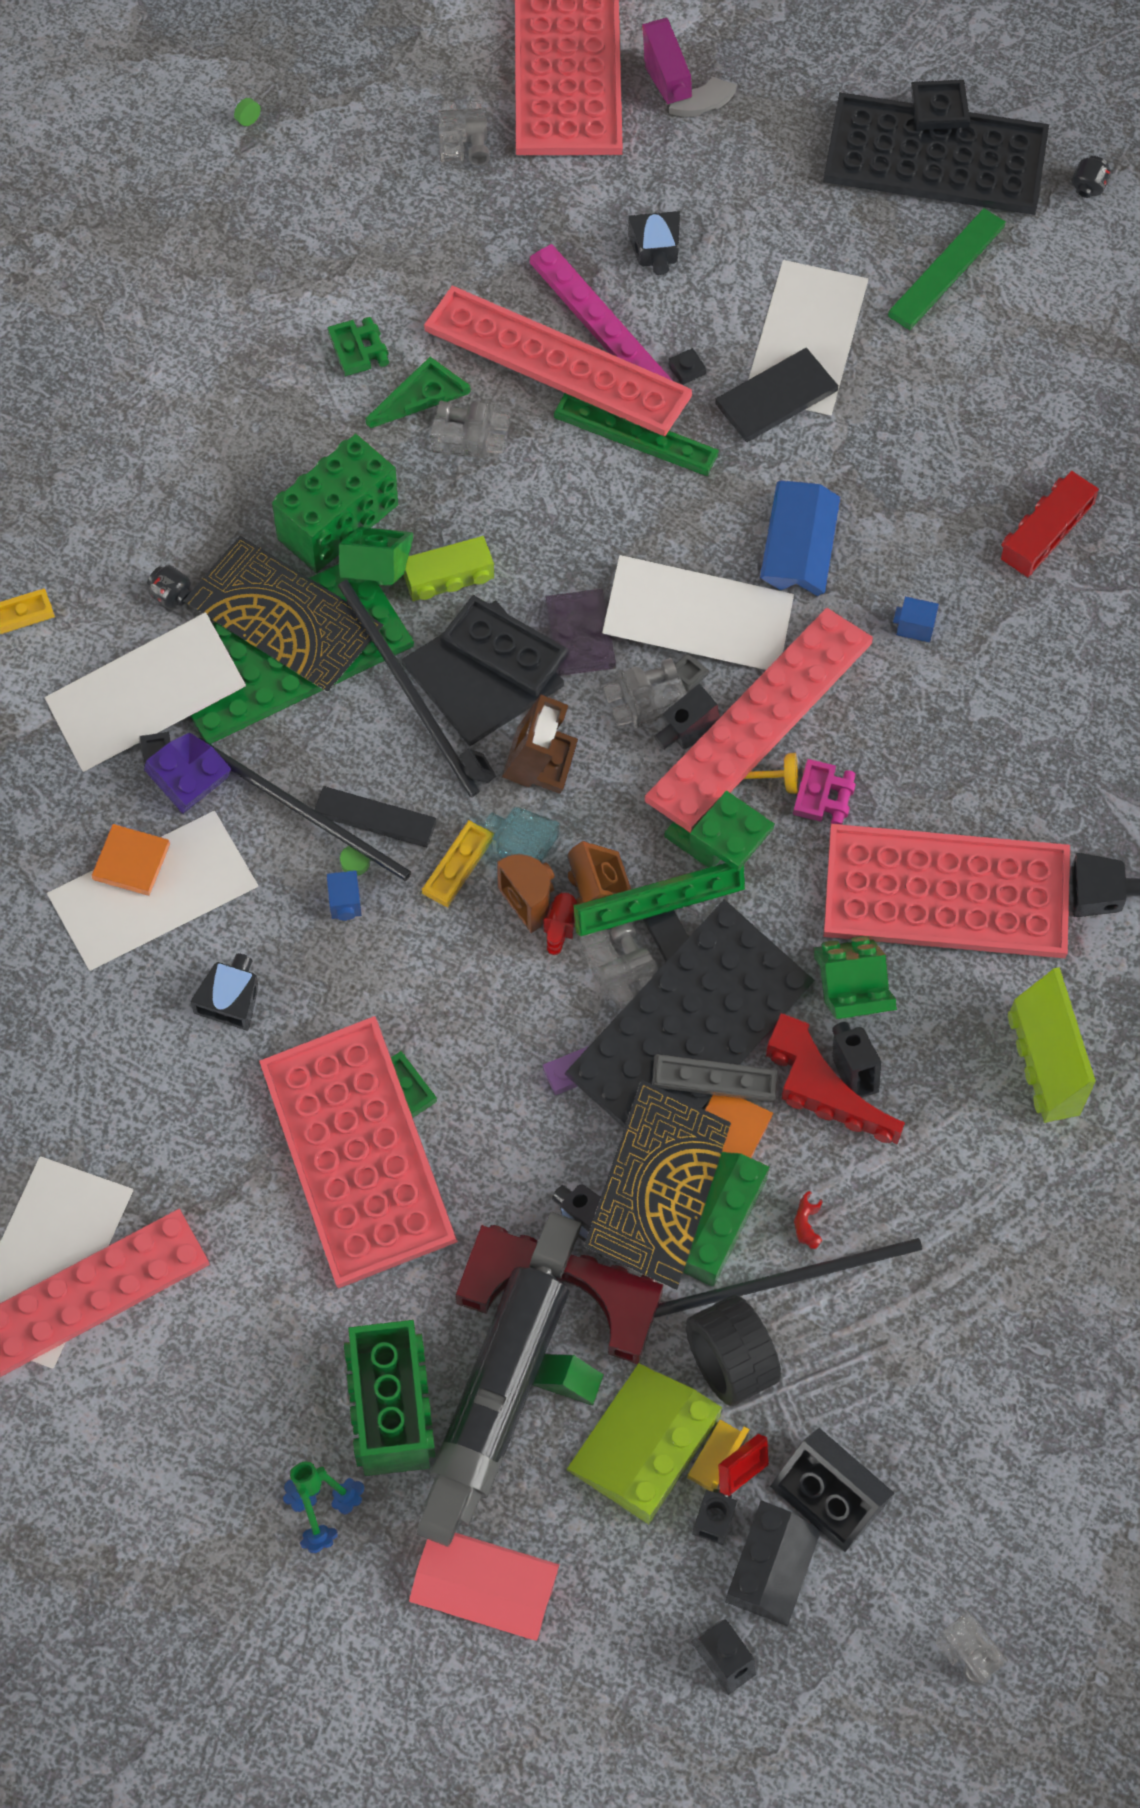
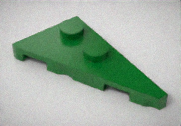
M429 357L365 418L366 425L374 428L439 405L440 401L448 402L468 395L471 392L470 385L432 357Z

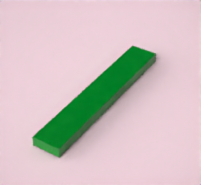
M983 208L889 310L888 317L906 329L911 330L1004 229L1006 221Z
M564 393L554 412L555 419L704 476L709 475L718 457L719 450L671 431H668L664 437Z
M723 863L574 905L576 933L580 937L745 890L744 865L737 871L728 864Z

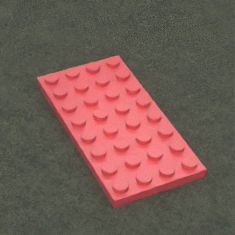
M515 0L516 155H622L619 0Z
M831 824L823 937L852 939L858 936H867L869 940H874L875 942L1066 959L1068 954L1070 845Z
M375 1016L259 1061L338 1289L458 1242Z

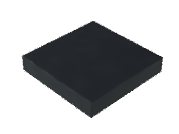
M964 80L911 82L916 130L969 128L970 115Z

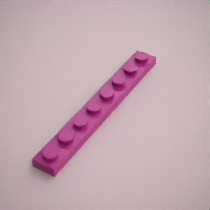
M553 244L530 256V264L609 354L672 380Z

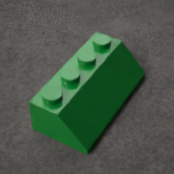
M721 1153L683 1271L684 1274L712 1287L715 1286L767 1181L769 1166L741 1153Z

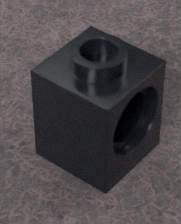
M714 1489L713 1492L706 1490L692 1535L724 1545L738 1500L732 1499V1495L727 1496L720 1493V1489ZM711 1508H719L723 1511L725 1517L720 1521H713L708 1517L707 1511Z

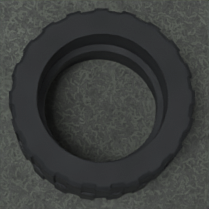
M732 1295L687 1318L685 1329L691 1352L709 1387L723 1403L734 1406L780 1381L781 1366L772 1339L758 1314L744 1298L739 1295Z

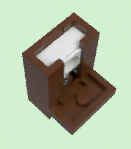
M544 695L538 697L517 727L502 778L528 788L535 784L558 794L563 791L578 742L577 738L556 731L565 719L568 709L567 704Z

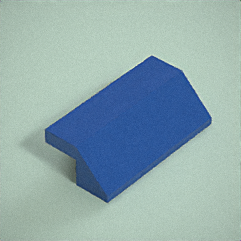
M782 480L776 483L760 575L761 579L780 591L798 584L816 596L825 593L840 496L821 484Z

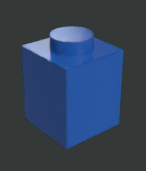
M905 596L903 607L897 606L893 623L898 624L896 635L930 643L939 604Z
M357 871L326 874L331 918L347 921L357 916H362Z

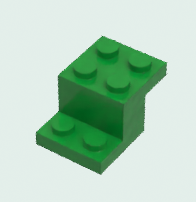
M726 790L691 832H688L673 821L665 831L664 837L708 868L716 866L722 860L739 871L772 832L775 823Z
M858 936L852 938L851 942L826 941L820 947H813L814 959L821 969L824 1003L836 1019L897 1010L896 998L889 990L886 954L874 940H869L867 936Z

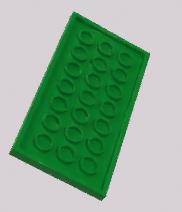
M339 564L310 577L311 580L345 601L347 600L338 585L342 581L348 580L369 615L384 624L379 631L394 655L396 656L414 647L412 637L381 587L377 584V581L367 580L356 583L351 582L350 578H341ZM214 622L212 624L246 686L190 715V718L202 739L212 744L323 691V689L222 625ZM372 640L335 684L384 662Z

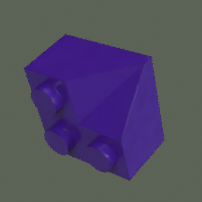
M189 732L169 742L146 760L144 771L179 811L184 814L229 777L231 768L212 746Z

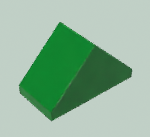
M545 1354L533 1386L593 1406L604 1374L575 1355Z

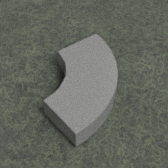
M711 77L707 84L692 89L691 98L671 103L669 114L693 117L701 116V113L712 109L718 110L733 97L737 84Z

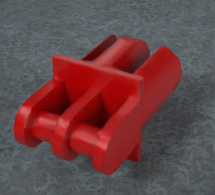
M560 893L555 896L554 901L550 904L547 916L544 918V932L547 933V951L551 955H558L562 951L565 938L573 939L575 928L574 905H577V901L569 893Z

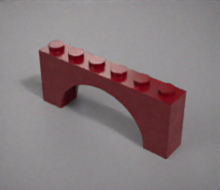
M481 1225L456 1292V1304L487 1314L493 1301L505 1290L513 1269L516 1267L530 1268V1262L538 1241L528 1235L517 1237L508 1234L506 1229L497 1225H490V1227ZM571 1254L562 1277L556 1279L582 1289L600 1306L607 1318L610 1329L608 1355L638 1364L663 1294L664 1285L645 1275L639 1277L630 1274L622 1266L613 1264L609 1267L599 1264L597 1259L589 1255H580L578 1257Z

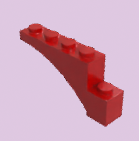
M781 1013L766 1051V1057H769L772 1062L780 1066H792L784 1085L781 1099L785 1100L793 1108H805L813 1111L821 1119L828 1121L833 1119L844 1123L852 1131H864L872 1134L880 1142L898 1144L905 1122L882 1112L852 1091L833 1072L820 1054L809 1033L810 1024Z

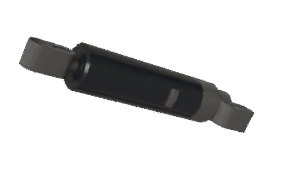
M551 1211L533 1253L530 1268L516 1267L513 1269L431 1469L430 1475L434 1478V1482L423 1506L425 1511L419 1523L417 1535L449 1547L458 1525L468 1527L480 1498L488 1497L570 1293L566 1284L556 1278L560 1279L564 1273L580 1233L581 1222Z

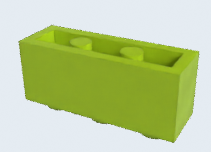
M484 536L408 556L403 576L412 601L428 600L441 593L456 592L463 587L473 584L481 585L494 579V562Z

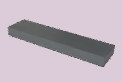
M656 1054L654 1056L652 1085L664 1089L774 1102L776 1100L778 1070Z

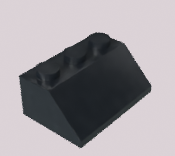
M820 1428L803 1440L770 1485L774 1491L844 1552L852 1546L895 1494Z
M761 1500L729 1587L725 1603L788 1626L821 1531L793 1512Z

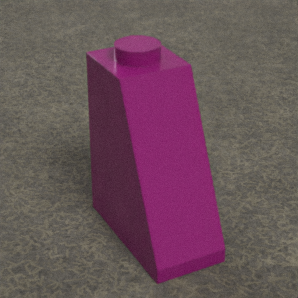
M668 18L642 24L645 69L667 104L691 98V74Z

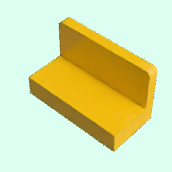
M719 1420L687 1478L713 1492L714 1489H719L718 1464L746 1443L750 1429L744 1426L739 1431L724 1421Z

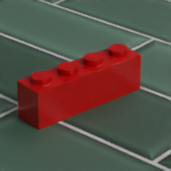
M1072 470L1065 478L1060 477L1055 482L1048 497L1042 496L1035 506V511L1031 515L1026 514L1018 525L1019 529L1014 534L1010 532L1001 544L1003 547L1001 560L1027 578L1095 504L1099 488Z

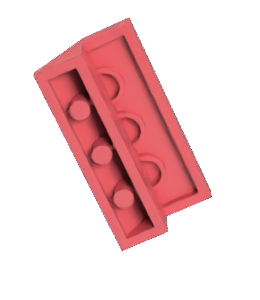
M455 1533L449 1547L427 1539L416 1571L409 1602L537 1641L560 1564Z

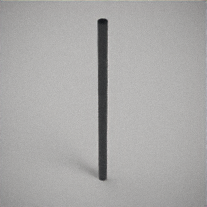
M342 581L338 585L342 594L469 797L476 796L480 792L478 787L465 773L463 763L349 581Z
M209 744L228 764L233 773L403 881L408 880L411 875L409 869Z
M916 1238L659 1303L654 1318L720 1302L732 1295L743 1296L921 1251L922 1244L920 1239Z

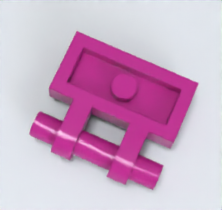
M807 759L793 815L822 822L824 812L832 814L831 824L842 825L844 818L848 817L850 810L848 802L850 796L855 791L856 784L854 779L856 774L853 771L846 770L844 771L843 778L834 776L835 765ZM830 789L839 792L836 801L828 799Z

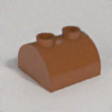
M585 841L578 843L569 851L567 858L571 871L568 872V879L573 886L578 888L580 896L576 899L577 905L631 890L619 851Z
M524 854L510 855L497 862L498 889L530 933H533L544 924V918H546L549 910L550 893L555 890L550 881L555 878L553 870L548 863L544 862L542 864L536 858Z

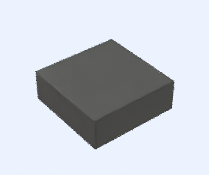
M686 653L675 664L679 680L675 682L687 692L698 685L709 673V670L689 653Z

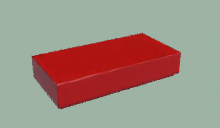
M755 1435L718 1464L720 1493L730 1496L769 1465L768 1440L766 1436Z

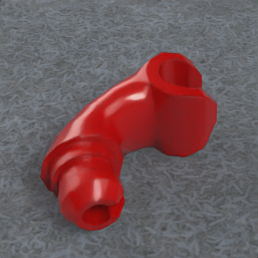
M807 1191L800 1199L794 1218V1226L799 1244H806L810 1249L816 1250L821 1244L822 1238L814 1232L812 1226L808 1223V1216L818 1213L823 1201L820 1199L817 1204H810L807 1199L810 1198L812 1192Z

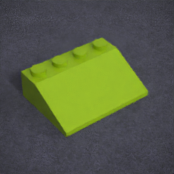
M1060 967L1053 968L1015 998L1011 1010L1008 1011L1009 1025L1011 1029H1016L1018 1036L1016 1040L1018 1054L1020 1057H1024L1027 1065L1025 1067L1028 1085H1033L1036 1094L1033 1097L1035 1110L1038 1114H1042L1044 1123L1080 1116L1096 1082Z
M638 1363L567 1467V1471L649 1525L719 1420L722 1407L695 1389Z

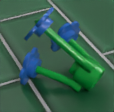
M300 1462L290 1470L291 1480H288L284 1485L286 1494L283 1496V1500L286 1504H291L295 1512L306 1510L311 1528L304 1531L302 1535L303 1540L300 1542V1545L304 1549L307 1548L310 1553H317L323 1548L331 1547L333 1540L338 1536L335 1528H328L326 1525L318 1526L312 1506L317 1503L316 1496L320 1493L322 1481H325L333 1488L332 1496L334 1499L331 1505L343 1515L349 1514L354 1506H358L361 1503L362 1497L360 1495L364 1492L365 1487L362 1482H355L352 1478H348L343 1484H339L327 1474L324 1467L316 1469L311 1462Z

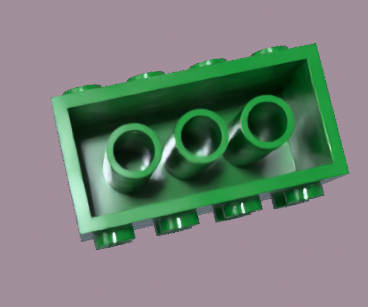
M356 433L348 440H343L334 452L327 457L321 458L312 470L307 474L300 475L290 488L276 495L272 502L277 539L317 574L339 555V543L358 527L372 528L398 506L396 467Z
M414 1320L348 1327L349 1342H344V1353L347 1371H352L353 1373L347 1374L350 1403L356 1404V1406H350L353 1434H359V1438H353L357 1467L363 1466L365 1476L430 1469L429 1458L436 1457L433 1430H426V1426H432L429 1397H422L423 1394H429L426 1365L419 1366V1363L425 1362L422 1333H415Z

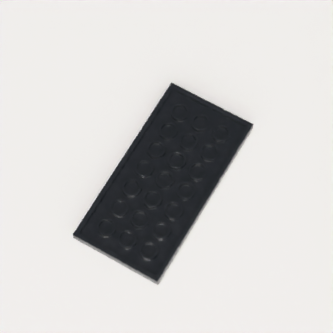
M839 92L823 182L1036 215L1049 124L969 112V128L916 130L913 103Z
M723 899L564 1074L625 1128L641 1080L652 1084L654 1056L656 1054L740 1065L777 1024L780 1014H786L815 980L731 904ZM660 1088L700 1108L712 1097L711 1094Z

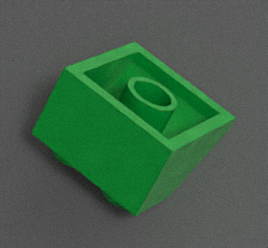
M358 527L339 543L340 577L350 578L351 582L356 583L370 580L377 581L379 585L394 584L404 575L413 540V532Z

